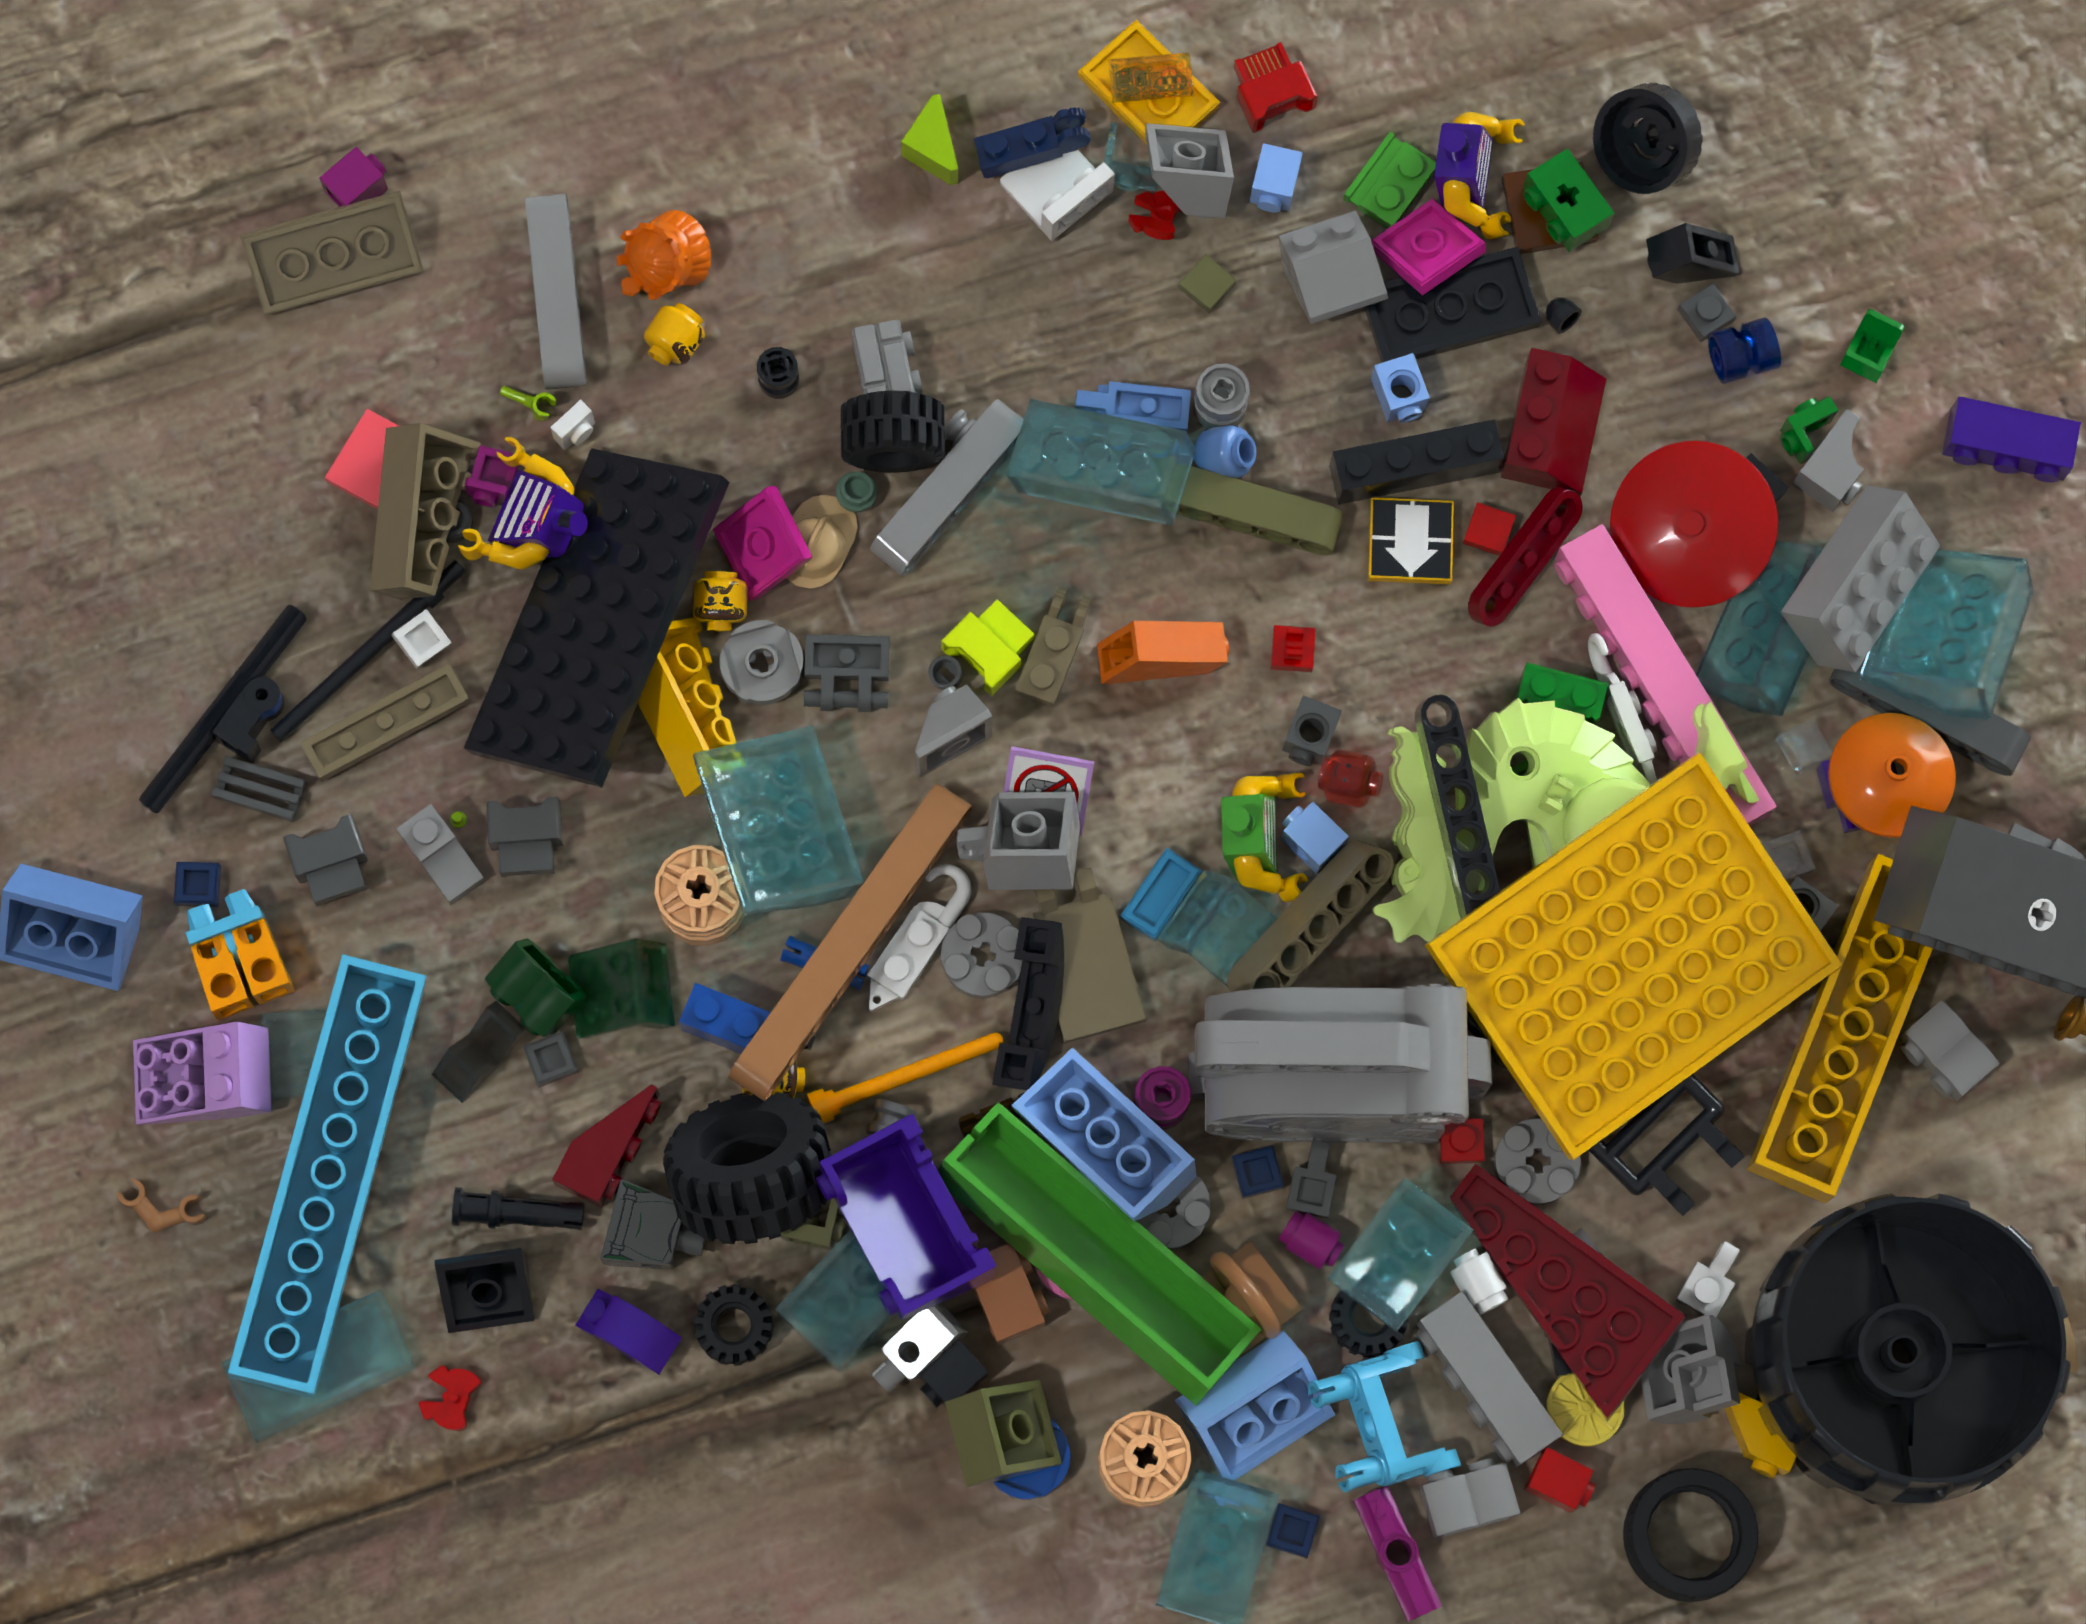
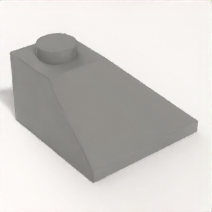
M1146 123L1145 135L1152 178L1185 215H1194L1199 218H1225L1234 181L1226 130Z
M967 684L959 689H956L955 686L948 687L933 698L935 703L929 707L915 749L916 772L920 778L992 737L993 716Z

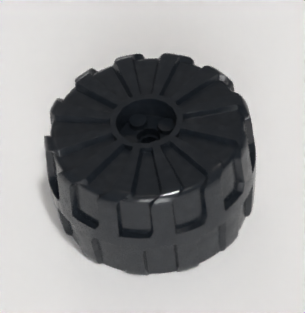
M1890 1193L1844 1207L1824 1217L1794 1240L1780 1256L1759 1289L1761 1293L1756 1305L1752 1327L1745 1335L1744 1351L1745 1364L1752 1365L1758 1390L1756 1400L1763 1404L1758 1409L1759 1414L1771 1436L1777 1434L1781 1437L1789 1449L1796 1455V1464L1801 1472L1827 1489L1836 1487L1862 1497L1871 1504L1883 1506L1933 1504L1971 1493L2003 1475L2032 1450L2043 1437L2042 1428L2055 1401L2065 1394L2071 1363L2066 1360V1333L2063 1320L2068 1317L2059 1287L2052 1286L2043 1267L2031 1252L2033 1246L2011 1225L2004 1227L1987 1215L1970 1208V1203L1966 1200L1940 1193L1928 1198L1896 1197ZM1894 1342H1900L1908 1348L1910 1359L1907 1364L1900 1363L1893 1357L1892 1345Z

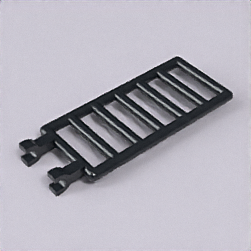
M1467 1009V1029L1475 1037L1487 1039ZM1694 1074L1639 1112L1607 1144L1601 1140L1588 1149L1631 1194L1641 1195L1653 1185L1682 1216L1695 1205L1694 1200L1665 1171L1690 1146L1702 1137L1731 1168L1744 1157L1743 1153L1714 1125L1725 1112L1723 1103ZM1686 1091L1704 1110L1636 1175L1619 1156Z

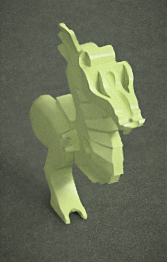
M1519 698L1514 699L1499 713L1496 711L1491 712L1476 730L1469 729L1466 744L1492 857L1504 827L1515 820L1524 821L1532 869L1650 786V783L1632 765L1634 760L1613 742L1615 734L1585 721V715L1556 708L1555 700L1523 704ZM1708 702L1705 706L1703 703L1697 705L1693 711V723L1698 733L1695 754H1702L1725 790L1729 786L1739 798L1748 803L1759 801L1743 773V770L1748 768L1746 760L1712 702ZM1400 726L1389 729L1386 735L1392 736L1396 742L1395 748L1390 753L1393 757V763L1389 767V780L1393 792L1402 807L1400 820L1393 830L1392 843L1396 853H1400L1403 859L1394 864L1390 879L1392 885L1397 886L1402 896L1393 901L1373 907V913L1390 923L1393 940L1396 943H1402L1412 935H1418L1426 942H1430L1437 935L1458 922L1460 916L1418 733L1411 732ZM1515 753H1521L1527 758L1528 769L1523 776L1515 774L1511 769L1510 760ZM1436 754L1438 763L1446 768V762ZM1455 788L1456 810H1461L1466 803L1465 795L1460 789ZM1460 829L1455 837L1457 847L1461 851L1471 852L1475 846L1474 835L1469 830ZM1470 871L1465 878V885L1474 894L1476 891H1483L1485 880L1479 872Z

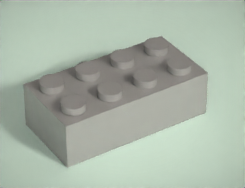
M1866 486L1781 610V614L1817 665L1856 673L1941 546L1907 493L1900 490Z

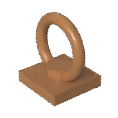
M1249 1241L1231 1256L1224 1252H1216L1211 1256L1210 1264L1212 1270L1202 1278L1262 1329L1239 1358L1266 1338L1274 1339L1278 1337L1281 1327L1303 1310L1252 1241Z

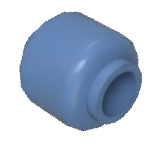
M1235 425L1205 429L1200 433L1193 449V459L1198 468L1236 479L1242 478L1249 472L1257 455L1256 445L1252 437L1242 427Z

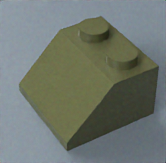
M1040 1380L979 1389L945 1402L966 1487L997 1482L1062 1464Z

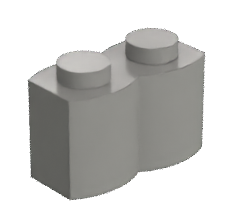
M1942 1000L1899 1037L1904 1044L1901 1046L1903 1054L1914 1065L1919 1066L1922 1064L1929 1070L1932 1075L1930 1078L1932 1086L1944 1098L1951 1096L1954 1100L1958 1101L2000 1064L1991 1051L1970 1032L1961 1018Z
M1489 1458L1469 1464L1470 1472L1453 1476L1452 1469L1427 1476L1428 1484L1422 1485L1419 1490L1433 1539L1501 1522L1521 1514L1506 1463L1495 1465L1494 1459Z

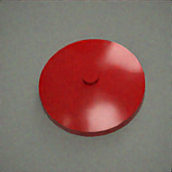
M1707 441L1673 443L1645 456L1623 479L1615 495L1610 516L1611 538L1645 593L1659 601L1690 608L1717 605L1738 596L1748 589L1767 567L1776 546L1779 527L1775 498L1762 473L1738 452Z

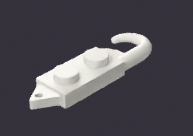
M1593 633L1588 639V651L1598 681L1608 683L1604 701L1625 753L1634 760L1632 765L1652 785L1657 781L1652 763L1655 758L1653 753L1657 752L1655 739L1650 729H1643L1638 717L1641 714V706L1636 693L1633 690L1628 691L1625 682H1620L1617 675L1612 672L1606 657L1609 652L1607 645L1599 633Z
M951 864L939 865L931 869L926 876V881L931 882L937 876L948 875L955 880L957 885L956 891L945 907L935 902L926 901L920 902L912 908L867 975V978L871 980L870 1012L897 999L901 1001L905 999L941 946L946 933L954 925L968 904L972 894L971 882L968 875L961 868ZM876 997L881 999L878 1004L873 1002V999Z

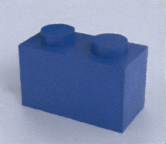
M695 983L680 1017L679 1024L681 1030L741 1054L771 1012Z

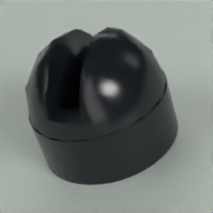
M1557 297L1548 304L1546 319L1558 334H1562L1577 322L1582 310L1570 299Z

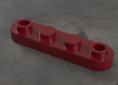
M1556 487L1544 496L1471 593L1468 601V612L1473 621L1494 627L1505 620L1578 523L1582 514L1583 504L1577 492Z

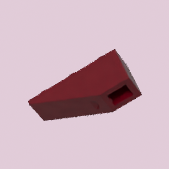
M651 1084L575 1138L569 1145L552 1178L555 1186L602 1208L606 1199L613 1201L617 1195L620 1181L623 1180L618 1175L625 1161L632 1163L641 1148L643 1140L638 1138L645 1122L651 1125L661 1108L662 1102L657 1100L660 1095L658 1088Z

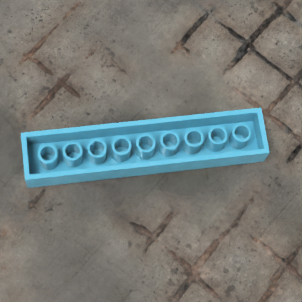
M342 954L228 1369L229 1378L315 1398L424 993L426 975Z

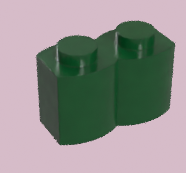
M528 938L514 942L485 977L486 982L491 987L490 992L499 1003L505 1006H512L521 1017V1025L528 1032L536 1036L546 1037L557 1033L586 998L585 993L576 982L557 968L553 960Z

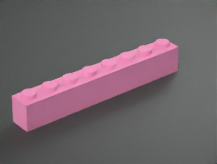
M1601 524L1561 546L1555 557L1557 563L1554 564V567L1561 581L1565 585L1571 584L1578 596L1576 598L1578 609L1586 620H1593L1599 630V634L1607 645L1608 655L1613 654L1620 664L1619 674L1622 681L1625 682L1629 690H1636L1643 702L1640 706L1644 717L1650 725H1657L1663 734L1662 744L1666 753L1673 761L1678 760L1681 764L1693 756L1696 750L1698 733L1693 723V711L1697 705L1703 703L1705 706V704L1712 702L1608 531ZM1718 712L1746 760L1748 768L1744 769L1743 773L1759 798V801L1755 803H1748L1739 798L1729 786L1726 789V792L1751 827L1769 817L1777 806Z

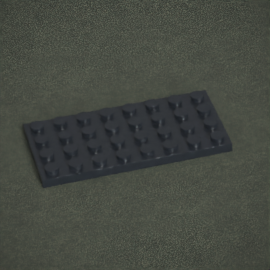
M591 448L574 487L573 495L583 502V513L586 515L588 522L587 529L581 536L571 537L568 547L561 557H551L543 560L464 745L465 750L480 757L603 787L730 482L718 474Z

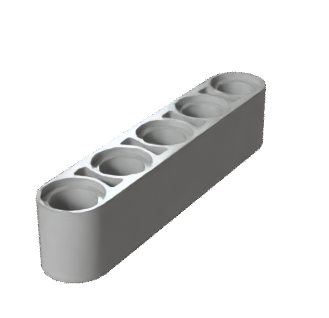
M567 194L525 198L545 389L587 385Z
M999 399L995 400L879 533L872 543L870 551L902 577L908 574L1021 443L1031 425Z

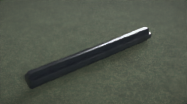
M293 605L285 607L141 794L139 801L151 812L159 813L216 739L212 733L240 692L252 679L264 677L304 625L307 618L301 610Z

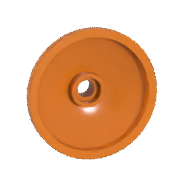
M1882 713L1858 721L1838 740L1829 761V787L1839 810L1858 828L1881 837H1901L1911 806L1944 813L1955 789V765L1951 752L1944 740L1926 723L1904 714ZM1891 763H1900L1904 767V774L1897 775L1893 773Z

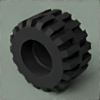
M895 390L870 392L847 400V402L841 405L842 460L860 469L884 473L917 471L941 462L945 458L944 405L938 399L921 393Z

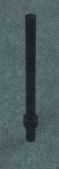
M456 560L449 564L442 571L435 596L411 599L271 728L270 731L281 742L286 739L394 639L391 636L393 632L428 607L433 609L444 599L443 593L466 573L465 569Z

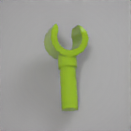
M503 386L500 390V395L531 408L533 417L538 421H546L550 418L548 413L538 410V403L547 402L552 406H556L555 397L547 392L539 393L534 397L507 386Z

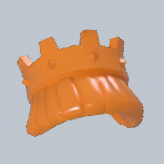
M669 210L655 217L649 223H639L637 228L624 231L620 238L626 241L624 253L616 256L617 266L626 265L630 278L627 276L622 279V294L635 297L642 290L648 293L649 300H658L664 294L672 292L681 286H695L704 281L709 274L708 270L711 266L712 256L708 237L705 236L706 231L699 224V221L684 211Z

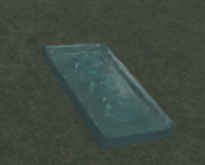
M381 1289L338 1309L314 1399L229 1378L228 1369L231 1358L221 1362L256 1443L416 1370V1366Z

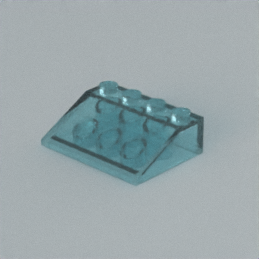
M1937 550L1866 656L1860 673L1861 680L1947 715L1991 720L2034 592L2028 560L2026 558Z
M813 725L693 754L743 915L814 907L850 898L863 885L864 881Z

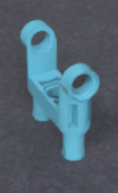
M1420 1341L1393 1348L1384 1352V1355L1346 1365L1338 1375L1321 1380H1313L1308 1383V1395L1322 1391L1326 1392L1320 1394L1319 1397L1310 1399L1315 1408H1322L1325 1405L1348 1399L1360 1432L1367 1458L1337 1465L1335 1469L1336 1479L1353 1475V1477L1346 1479V1481L1338 1483L1343 1492H1350L1352 1489L1372 1483L1389 1486L1422 1475L1426 1478L1429 1475L1462 1466L1457 1450L1445 1451L1444 1447L1406 1458L1380 1377L1401 1372V1369L1415 1365L1417 1361L1426 1358Z

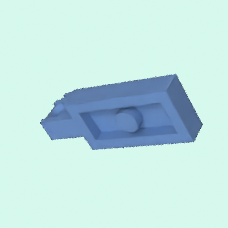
M1109 381V385H1098L1097 392L1077 390L1074 413L1095 416V423L1104 424V426L1187 434L1191 390Z

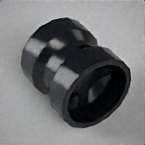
M772 347L765 350L759 356L757 375L761 390L767 396L775 399H784L792 395L799 384L798 363L794 354L782 347Z

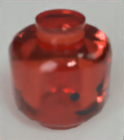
M1337 750L1330 758H1324L1319 772L1318 788L1324 790L1325 798L1329 802L1363 808L1370 801L1371 796H1379L1383 782V773L1377 771L1376 762L1372 756L1346 750Z

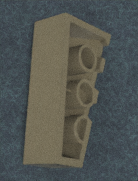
M422 423L386 428L370 591L400 600L435 596L450 548L446 543L450 528L457 525L460 511L456 509L461 490H466V479L471 478L472 474L467 470L471 457L477 456L479 446L481 445L480 442Z

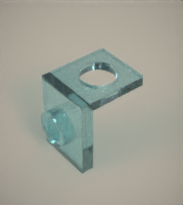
M1111 122L1104 163L1115 173V186L1125 191H1137L1139 188L1156 191L1157 182L1152 178L1150 167L1112 161L1118 123Z

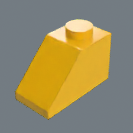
M1738 1392L1740 1404L1724 1409L1743 1457L1753 1461L1750 1468L1763 1476L1774 1479L1777 1473L1781 1475L1789 1473L1796 1455L1789 1449L1781 1437L1777 1434L1771 1436L1758 1411L1763 1405L1762 1402Z

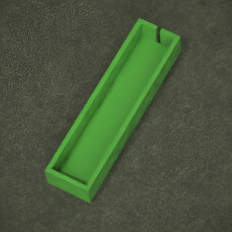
M999 1102L973 1128L971 1134H968L942 1162L938 1172L948 1191L1195 1406L1201 1402L1262 1330L1141 1224L1127 1216L1090 1180Z

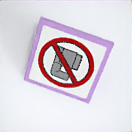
M1011 746L1004 792H1075L1080 820L1079 836H1082L1094 761Z

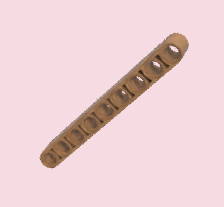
M938 783L932 787L741 1053L729 1073V1079L763 1101L770 1097L956 836L958 829L963 826L973 806Z

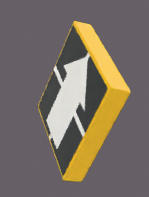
M1371 498L1368 581L1451 585L1454 501Z

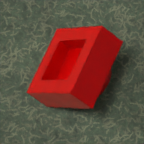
M1483 1118L1467 1119L1464 1123L1445 1125V1132L1439 1139L1440 1164L1483 1163L1485 1161Z

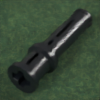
M455 1187L452 1225L459 1226L461 1222L487 1224L488 1228L496 1229L502 1223L582 1230L585 1204L582 1202H556L551 1200L503 1197V1193H499V1190H492L490 1194L464 1192L462 1187Z

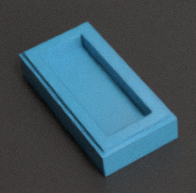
M1166 848L1120 915V919L1155 942L1201 875L1202 870L1169 848Z

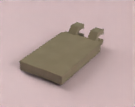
M1091 867L1075 871L1074 880L1080 898L1078 901L1057 906L1053 889H1034L1039 911L1033 913L1034 919L1062 923L1064 937V980L1058 1024L1064 1044L1146 1022L1145 1012L1112 898L1108 899L1106 893L1098 895Z

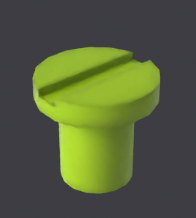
M460 811L454 812L450 817V823L455 828H461L467 822L466 815Z

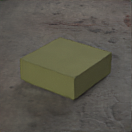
M1205 254L1181 280L1178 288L1205 311L1210 313L1236 285V279Z

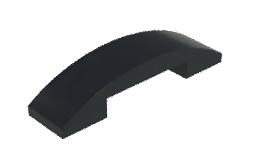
M1021 917L1014 959L1022 961L1009 1041L1008 1044L999 1043L992 1085L1027 1091L1042 1074L1057 1027L1064 980V937L1062 923Z

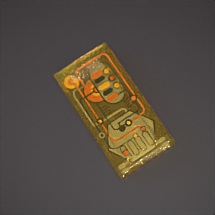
M1190 53L1108 60L1112 103L1193 96Z

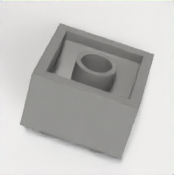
M1356 211L1279 235L1283 271L1310 324L1388 299L1370 236Z

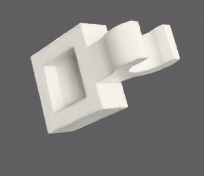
M1724 1241L1719 1246L1708 1267L1700 1262H1696L1675 1300L1702 1316L1710 1314L1717 1317L1735 1285L1733 1281L1724 1276L1733 1264L1740 1249Z

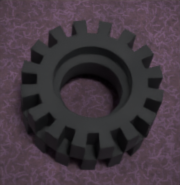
M1366 1276L1360 1277L1356 1281L1352 1280L1339 1291L1331 1305L1329 1321H1331L1332 1326L1330 1328L1331 1332L1337 1337V1343L1341 1347L1344 1346L1349 1349V1353L1353 1355L1360 1354L1368 1358L1373 1355H1383L1384 1352L1393 1349L1399 1343L1408 1327L1409 1308L1404 1303V1295L1402 1292L1398 1293L1395 1289L1396 1286L1391 1282H1383V1278L1375 1277L1370 1279ZM1374 1301L1383 1308L1386 1320L1381 1330L1376 1333H1364L1355 1326L1352 1313L1355 1306L1360 1302Z
M733 1284V1287H726V1285L718 1287L719 1290L708 1293L703 1303L700 1302L697 1307L698 1312L694 1316L696 1338L706 1354L711 1359L719 1361L720 1364L739 1366L747 1361L750 1363L756 1360L755 1357L760 1353L763 1354L767 1349L768 1342L771 1341L773 1319L765 1300L749 1287L746 1289L741 1287V1285ZM729 1309L742 1310L750 1318V1331L740 1341H726L718 1334L717 1321L720 1315Z

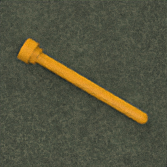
M997 1032L990 1033L835 1093L832 1089L825 1092L823 1088L806 1094L809 1105L819 1113L822 1122L825 1124L833 1121L834 1115L840 1114V1109L994 1051L999 1048V1043H1003L1004 1040L1001 1034Z

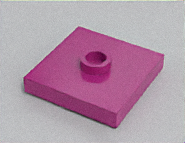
M1434 198L1371 240L1375 254L1422 295L1486 252L1485 242L1454 215L1448 213Z
M777 486L766 487L712 529L733 571L738 573L737 579L743 580L747 584L748 601L758 600L813 558Z

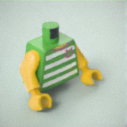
M1298 772L1281 774L1277 778L1275 776L1242 777L1236 782L1232 790V796L1222 797L1223 857L1242 886L1271 894L1278 892L1284 902H1292L1301 894L1298 884L1307 882L1308 877L1303 873H1297L1281 879L1280 874H1278L1276 798L1274 796L1277 795L1280 799L1304 797L1306 792L1298 793L1294 783L1295 779L1305 778L1303 773Z

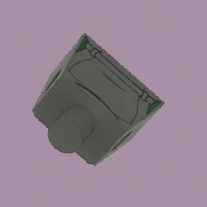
M621 1180L600 1259L604 1265L670 1270L674 1267L678 1251L702 1256L706 1239L693 1233L683 1225V1221L678 1218L673 1200L629 1181Z

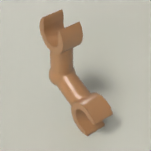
M132 1179L139 1189V1195L135 1200H126L117 1191V1197L122 1205L126 1208L134 1209L152 1232L158 1233L165 1228L183 1222L191 1225H200L207 1219L205 1214L195 1217L187 1215L188 1207L202 1200L197 1195H189L180 1202L178 1207L159 1212L148 1200L147 1190L140 1181Z

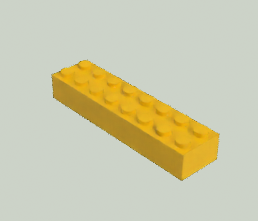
M1877 854L1868 864L1835 946L1834 953L1842 963V966L1821 981L1746 1169L1825 1204L1834 1198L1932 952V948L1923 946V944L1887 934L1890 925L1874 920L1893 863V859L1881 854Z

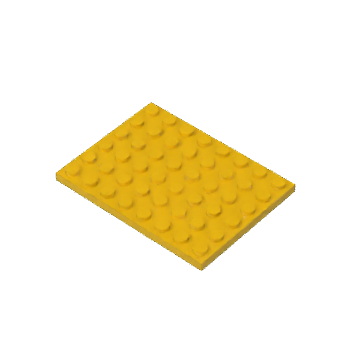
M1701 753L1694 754L1425 944V947L1453 987L1466 988L1468 1011L1487 1039L1491 1040V1045L1569 1160H1575L1842 966V963Z

